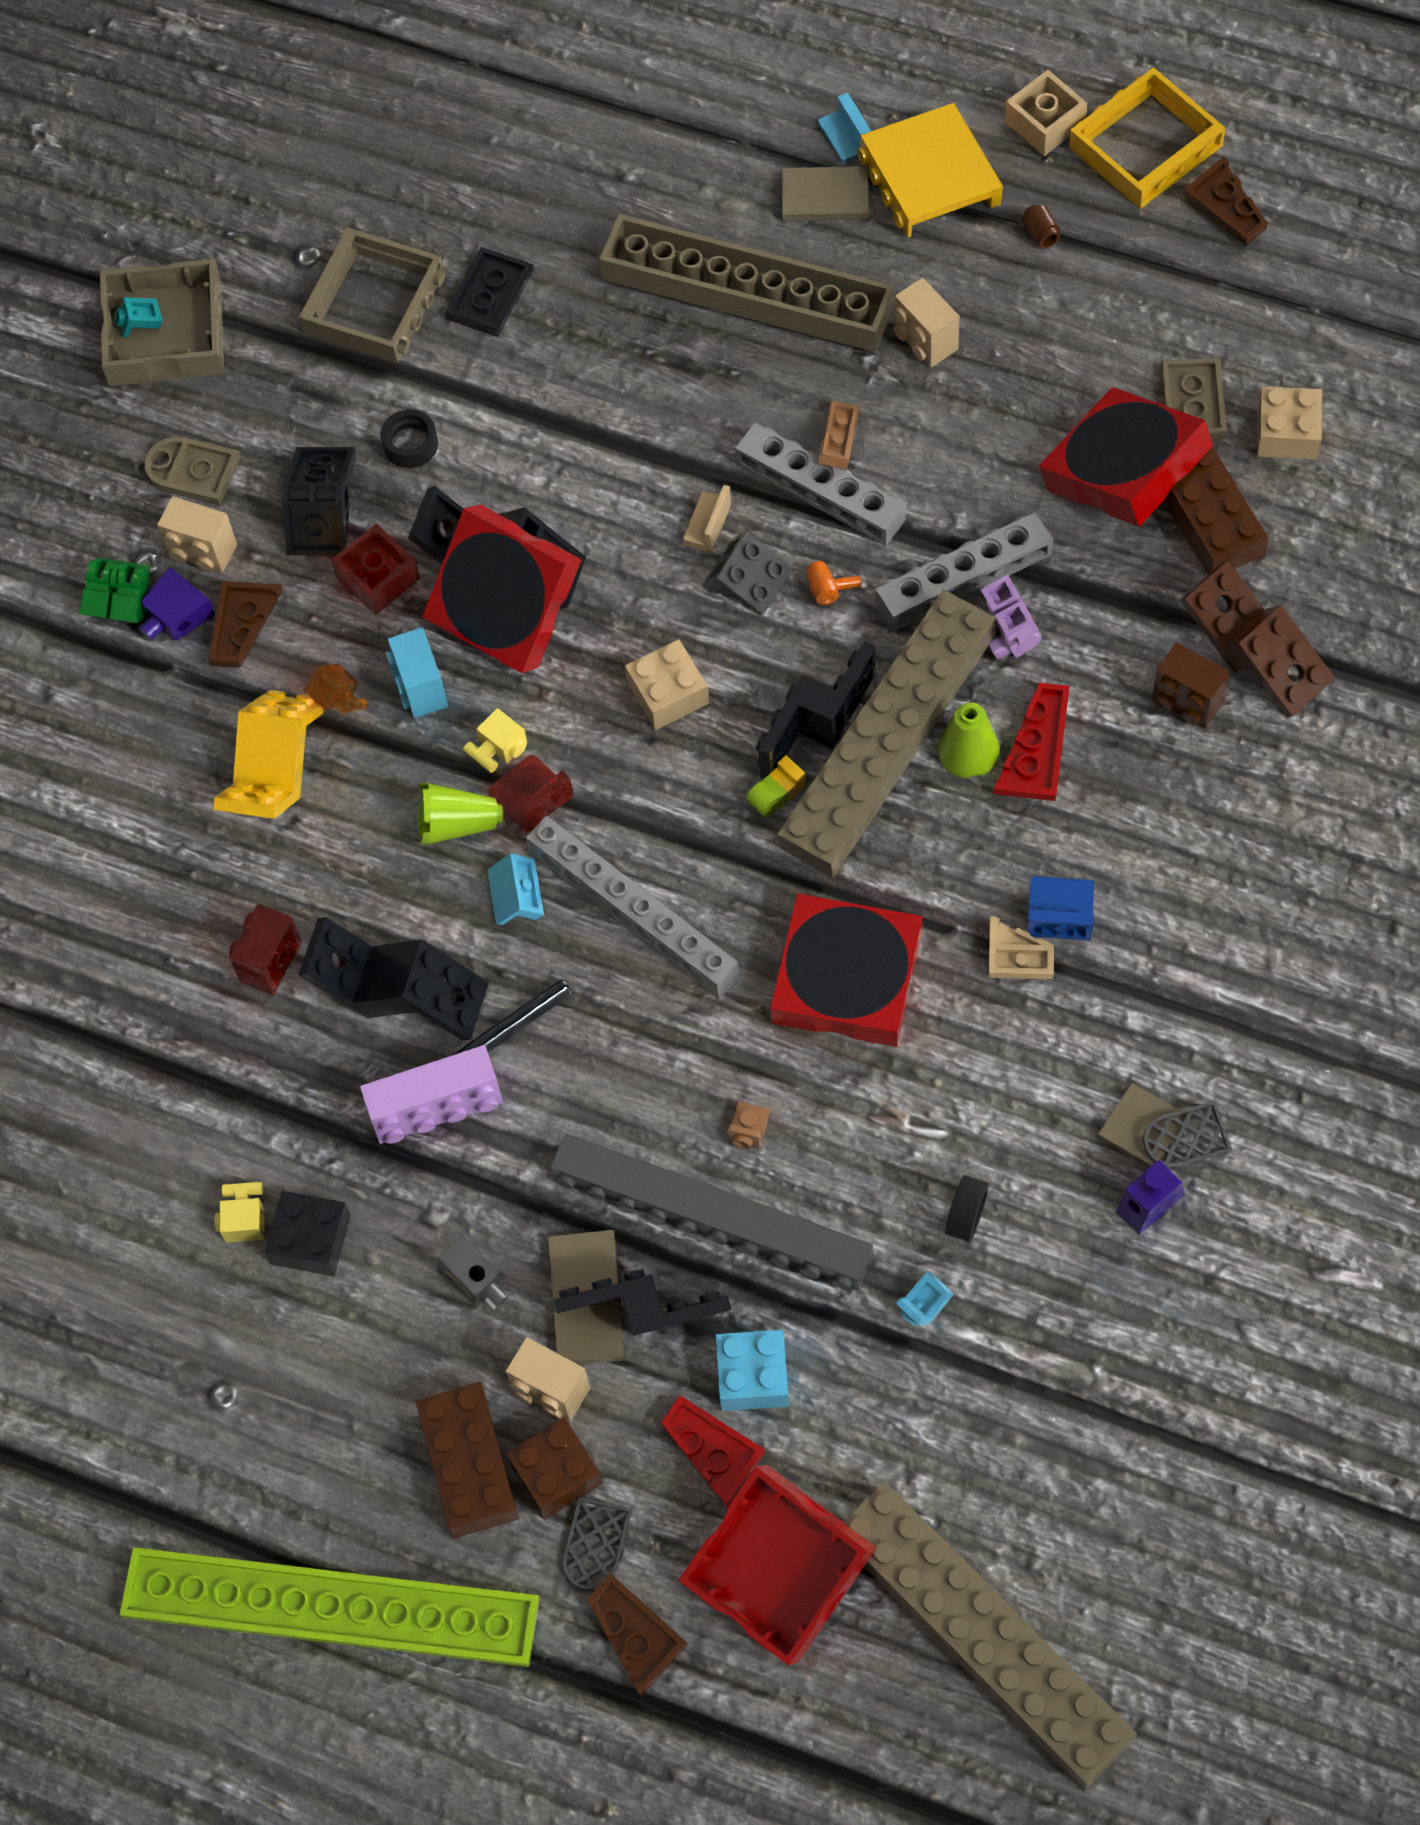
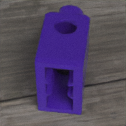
M169 567L142 600L141 605L148 619L138 629L149 641H152L161 631L172 640H179L212 618L215 613L210 599Z
M1158 1160L1125 1189L1116 1212L1140 1235L1185 1195L1183 1183L1162 1161ZM1135 1203L1140 1208V1212L1133 1207Z

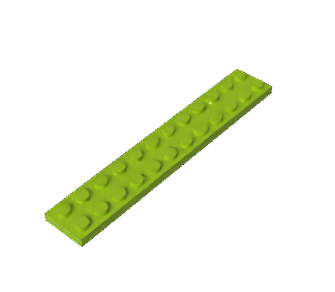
M133 1547L119 1615L125 1619L529 1667L539 1596Z

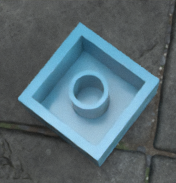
M423 627L388 638L391 650L385 653L404 709L410 708L413 718H417L447 708L448 703L442 679Z
M784 1330L716 1334L719 1393L722 1411L789 1407Z

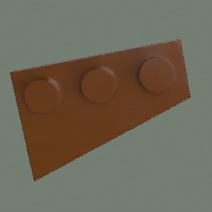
M1225 156L1184 188L1183 196L1245 246L1249 245L1267 228V221L1252 198L1248 197L1242 189L1240 179L1237 175H1233Z
M222 581L208 659L210 666L237 668L242 666L283 592L281 584Z
M610 1573L587 1598V1601L639 1696L642 1697L688 1644Z

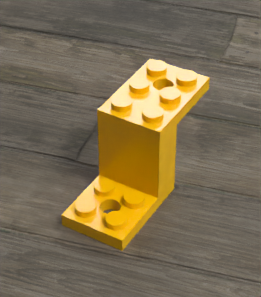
M269 690L267 694H263L239 710L233 784L214 797L213 810L275 819L301 798L306 726L323 714L324 702L314 701L315 697L311 695H297L296 698L285 696V692Z

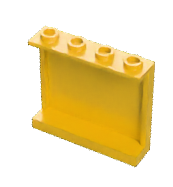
M954 103L862 134L860 137V148L857 149L858 158L862 165L866 164L868 166L873 185H878L884 205L886 207L890 206L896 226L899 229H903L907 238L911 237L912 225L982 200H986L990 208L1001 205L1003 186Z

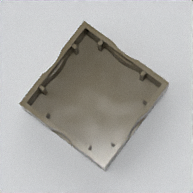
M215 259L178 262L161 267L140 266L100 271V296L104 315L101 332L102 369L109 387L224 374L221 278ZM124 297L155 298L158 300L163 322L160 329L132 328L129 337H122L120 327L115 324V311L120 308Z

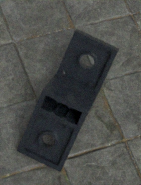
M436 486L427 488L408 539L442 565L464 508ZM525 507L500 513L501 516L516 523L528 534L547 540L581 559L567 598L559 609L567 608L586 556ZM440 522L443 523L446 532L445 536L440 531Z
M327 917L317 919L298 976L366 1018L418 1012L461 1040H471L489 984L488 981L423 939L371 946ZM333 953H335L339 959V964L337 968L334 967V963L332 961ZM452 989L456 993L457 998L455 1005L450 996Z

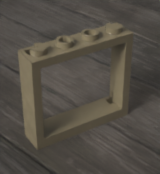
M347 227L299 316L303 334L398 364L402 354H406L409 350L410 339L414 331L420 329L422 316L426 308L429 309L431 307L436 288L444 282L446 271L443 269L441 256ZM357 255L425 275L391 341L323 320Z

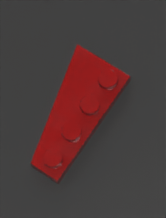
M1038 683L1026 711L1024 721L1015 737L1013 747L1003 765L999 780L995 784L993 794L1056 801L1070 686Z

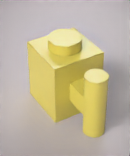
M497 708L476 729L479 742L482 745L477 747L470 741L464 746L463 751L492 773L498 767V763L492 759L494 755L507 764L513 757L517 758L524 752L527 745L525 730Z
M262 1182L222 1185L223 1198L235 1197V1200L220 1201V1212L215 1213L216 1232L221 1233L226 1243L265 1240V1208L259 1198L250 1199L252 1195H263Z

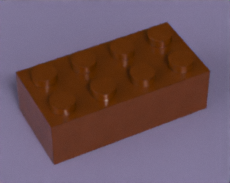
M1212 447L1194 468L1172 487L1164 499L1165 504L1207 574L1224 561H1228L1235 569L1264 557L1268 542L1266 532L1217 452Z
M481 1381L415 1400L448 1527L453 1538L455 1539L520 1519Z

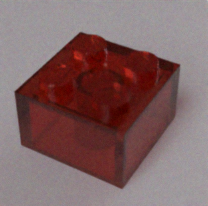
M377 523L331 560L336 579L374 615H377L421 579L416 560Z
M258 903L253 913L250 912L246 916L243 924L244 930L239 939H235L229 949V959L240 983L274 996L302 941L292 916Z

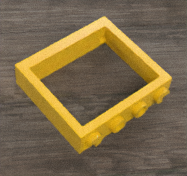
M1153 67L1143 76L1136 77L1134 82L1127 88L1117 91L1107 103L1096 107L1086 119L1078 121L1077 125L1070 130L1069 148L1133 204L1142 209L1223 146L1226 128ZM1152 95L1199 136L1138 182L1091 140Z

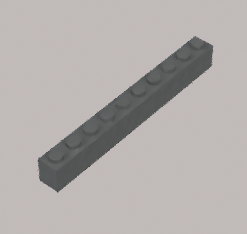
M565 1133L550 1167L553 1179L564 1188L573 1189L577 1187L585 1190L586 1194L594 1199L604 1200V1198L615 1201L616 1205L624 1210L634 1211L637 1209L645 1212L654 1221L663 1223L667 1220L677 1224L679 1229L687 1233L694 1234L696 1231L708 1235V1239L717 1244L726 1245V1243L736 1245L741 1252L747 1255L757 1256V1254L769 1257V1260L780 1267H788L790 1265L799 1268L801 1273L810 1278L818 1279L821 1276L832 1280L833 1285L844 1290H850V1288L860 1289L873 1256V1244L567 1133Z

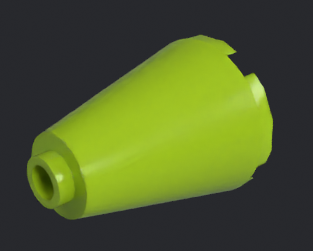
M965 703L959 706L938 742V755L943 768L954 776L970 779V776L980 775L981 777L986 775L995 767L999 758V741L984 709L976 703Z
M421 782L419 785L418 795H423V801H420V805H418L420 845H429L495 830L497 823H502L503 807L502 804H497L496 798L427 782Z

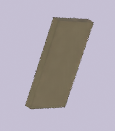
M614 1230L548 1236L553 1300L560 1298L559 1291L578 1286L579 1291L583 1292L593 1289L591 1282L610 1277L612 1284L619 1282ZM620 1297L558 1314L553 1301L556 1349L559 1355L578 1365L625 1360Z

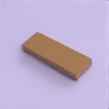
M831 400L818 464L847 470L860 407Z

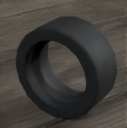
M402 410L388 417L382 425L380 433L385 455L391 463L399 467L415 468L429 462L436 454L439 442L435 424L427 414L419 410ZM418 428L426 432L427 439L417 448L405 450L393 445L392 439L403 429Z
M963 1175L949 1211L945 1227L946 1235L967 1242L972 1240L987 1198L988 1182Z

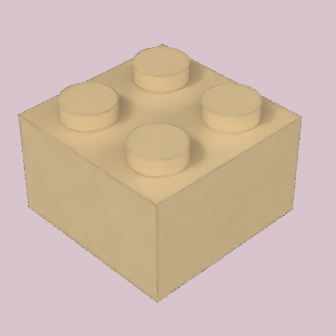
M1047 70L1006 101L1005 123L1038 152L1046 156L1070 137V130L1077 125L1078 121L1086 119L1087 102Z
M921 278L895 295L894 332L901 341H906L918 360H924L932 368L958 350L960 316L924 278Z
M1262 387L1258 405L1257 457L1317 460L1322 440V389Z
M174 496L170 499L157 524L171 559L179 563L188 562L197 565V567L207 572L213 570L223 574L237 546L227 513Z
M680 639L625 665L627 683L655 730L710 704L708 686Z
M526 1337L506 1370L510 1386L514 1391V1397L527 1405H531L532 1402L543 1407V1413L556 1421L565 1417L567 1421L571 1422L591 1388L585 1368Z

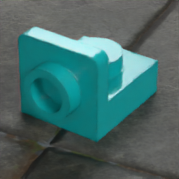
M124 297L120 308L115 311V324L120 327L122 337H129L132 328L160 329L163 322L158 300L155 298Z

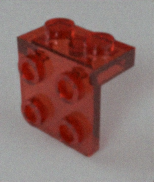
M535 755L527 756L488 790L489 796L496 798L497 804H502L503 810L526 833L531 831L546 816H549L574 795L570 777L564 771L555 775Z

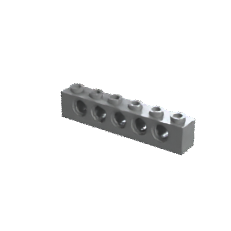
M754 423L735 448L737 465L885 546L888 545L906 520V504L899 497L882 492L873 483L858 479L848 470L818 464L819 454H812L803 449L796 441H788L779 436L770 427H763ZM850 494V495H852V496H850V497H844V496H842V495ZM869 508H876L877 510L870 511V510H867V509H869Z
M1036 512L1027 516H1019L1011 524L1001 529H992L984 537L974 542H965L959 549L949 554H941L935 557L932 562L922 567H914L905 575L895 580L890 579L883 582L876 588V606L894 632L925 617L943 589L962 599L1007 574H1014L1051 556L1053 538ZM1017 542L1020 545H1012L1010 543ZM992 555L994 558H986L984 556ZM959 568H966V569H968V570H967V571H960V570H958V569H959ZM932 581H940V582H942V583H940V584H933V583H931V582H932ZM908 593H911V594H914L915 596H913V597H907V596H904V595H905V594H908Z

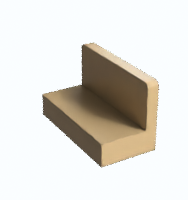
M723 485L720 495L702 491L684 535L683 546L712 553L731 506L730 486Z

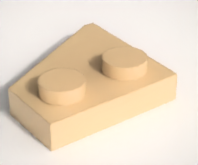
M990 916L989 978L1053 980L1054 945L1043 939L1033 938L1028 932L1017 928V930L1000 923L999 918Z

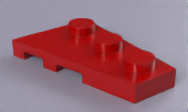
M681 1395L661 1422L663 1429L728 1509L734 1497L765 1454V1449Z

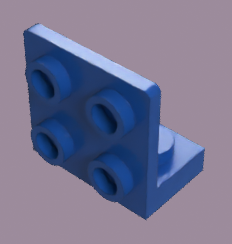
M1031 877L1027 932L1032 937L1091 941L1094 920V881Z

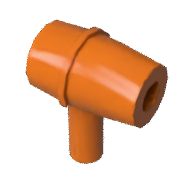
M823 561L812 562L806 568L810 593L819 605L826 606L834 603L839 597L838 590L861 587L859 575L834 579L828 566Z

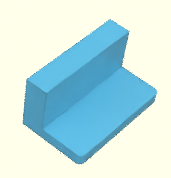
M848 92L837 97V112L818 120L820 128L842 163L858 158L857 149L860 148V137L862 134L871 132Z
M510 853L488 869L496 924L504 925L516 916L537 920L544 915L535 859Z

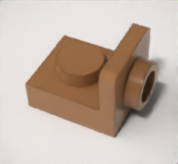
M738 1101L732 1124H729L727 1129L728 1141L742 1149H751V1147L760 1149L769 1120L770 1109Z

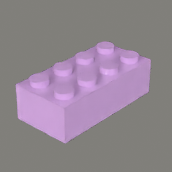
M485 1045L360 1086L380 1144L385 1142L389 1144L396 1143L404 1139L406 1135L415 1132L426 1133L433 1130L436 1125L445 1122H459L469 1114L478 1111L489 1112L495 1109L498 1104L503 1103L497 1078Z

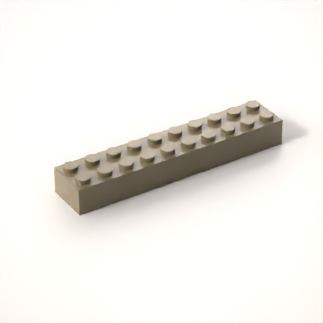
M622 214L618 215L599 259L601 277L604 281L872 352L877 351L894 308V285Z
M944 589L941 591L777 834L780 849L834 878L996 635L995 616Z
M886 1482L878 1487L843 1521L877 1547L864 1568L1084 1792L1134 1742L1137 1733Z

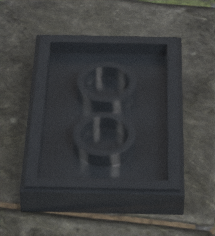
M481 247L445 312L446 320L498 337L534 271L533 264Z

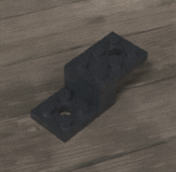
M864 641L859 651H853L848 661V670L845 675H839L833 689L803 675L797 685H791L785 699L787 702L782 709L778 708L771 720V729L768 734L763 733L757 743L756 750L759 754L757 764L760 767V778L765 779L777 768V763L785 755L788 756L800 734L832 749L834 748L876 676L874 645Z
M644 1269L625 1273L624 1281L613 1284L611 1277L591 1282L593 1289L583 1292L579 1291L578 1286L559 1291L560 1298L553 1300L558 1314L623 1297L633 1336L732 1310L729 1297L726 1295L720 1296V1292L715 1291L700 1295V1302L688 1305L686 1299L666 1304L668 1311L662 1312L653 1275H645Z

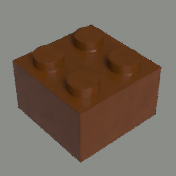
M1176 642L1156 670L1152 700L1156 701L1161 708L1172 710L1181 715L1186 722L1206 729L1225 702L1230 671Z
M565 1417L506 1453L512 1468L545 1520L578 1500L579 1497L586 1495L603 1484L600 1472Z

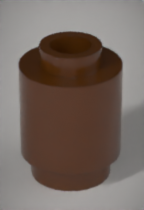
M1035 204L1026 209L1022 217V223L1033 242L1043 249L1055 245L1060 239V228L1047 206Z

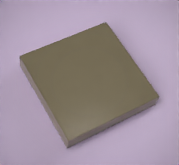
M1132 1083L1098 1133V1139L1145 1167L1150 1168L1154 1162L1147 1156L1142 1140L1146 1127L1152 1120L1164 1114L1180 1110ZM1187 1114L1178 1115L1175 1118L1184 1122ZM1167 1119L1161 1120L1155 1124L1163 1128ZM1171 1121L1167 1131L1177 1136L1181 1126ZM1151 1127L1148 1138L1156 1142L1160 1132ZM1164 1134L1160 1144L1169 1149L1174 1139ZM1148 1143L1149 1148L1152 1151L1154 1146ZM1157 1149L1154 1156L1162 1160L1166 1152Z

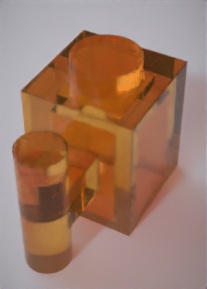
M340 664L317 666L303 690L324 710L337 708L339 713L365 710L368 707V702L365 698L357 699L352 695L360 682Z

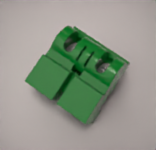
M105 558L92 559L86 571V586L83 589L79 614L134 623L145 622L146 615L141 603L148 592L151 565Z

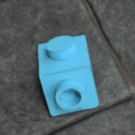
M926 1272L908 1295L899 1298L896 1304L902 1309L900 1314L912 1325H928L953 1297L954 1293L931 1272Z

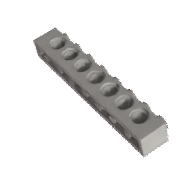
M546 816L526 837L530 855L718 1000L739 979L738 961L551 818Z

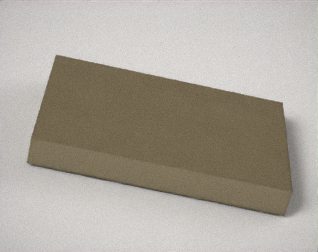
M868 166L782 168L783 221L869 219Z
M1220 358L1161 361L1163 405L1205 420L1211 440L1226 439L1227 426Z

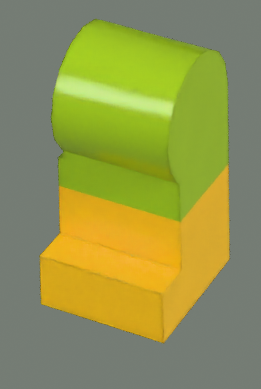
M785 755L777 763V768L749 791L746 801L764 818H767L778 809L780 810L806 787L805 772Z

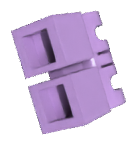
M1008 574L981 589L987 600L985 604L989 609L985 612L996 617V629L999 628L1002 633L992 639L989 644L996 659L1007 656L1010 653H1013L1015 658L1023 655V652L1033 649L1040 643L1039 629Z

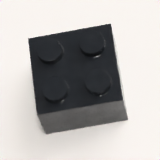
M281 1191L265 1248V1254L270 1264L335 1277L351 1217L346 1203Z

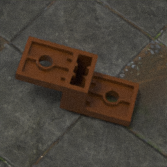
M1228 561L1220 563L1180 599L1181 603L1232 671L1239 672L1251 669L1287 718L1297 714L1335 679L1334 675L1282 605L1263 609ZM1219 596L1223 597L1227 602V609L1224 613L1220 612L1216 606ZM1291 665L1295 666L1298 670L1299 676L1296 682H1293L1288 676V669Z

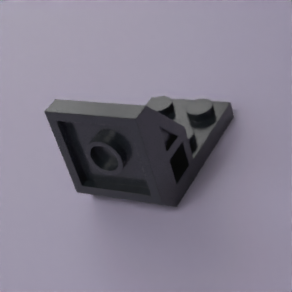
M355 447L296 448L282 485V511L287 555H347L349 534L348 480L356 460Z

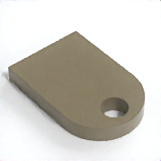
M169 437L157 442L148 451L145 458V470L153 486L163 492L221 505L241 455L239 450L184 437ZM166 457L169 459L162 466L154 464L158 458Z

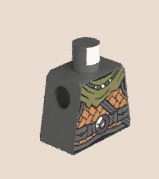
M463 1234L438 1256V1270L472 1303L477 1304L483 1298L496 1310L508 1298V1295L497 1285L499 1282V1272ZM474 1276H480L483 1278V1280L480 1282L472 1281L471 1278Z

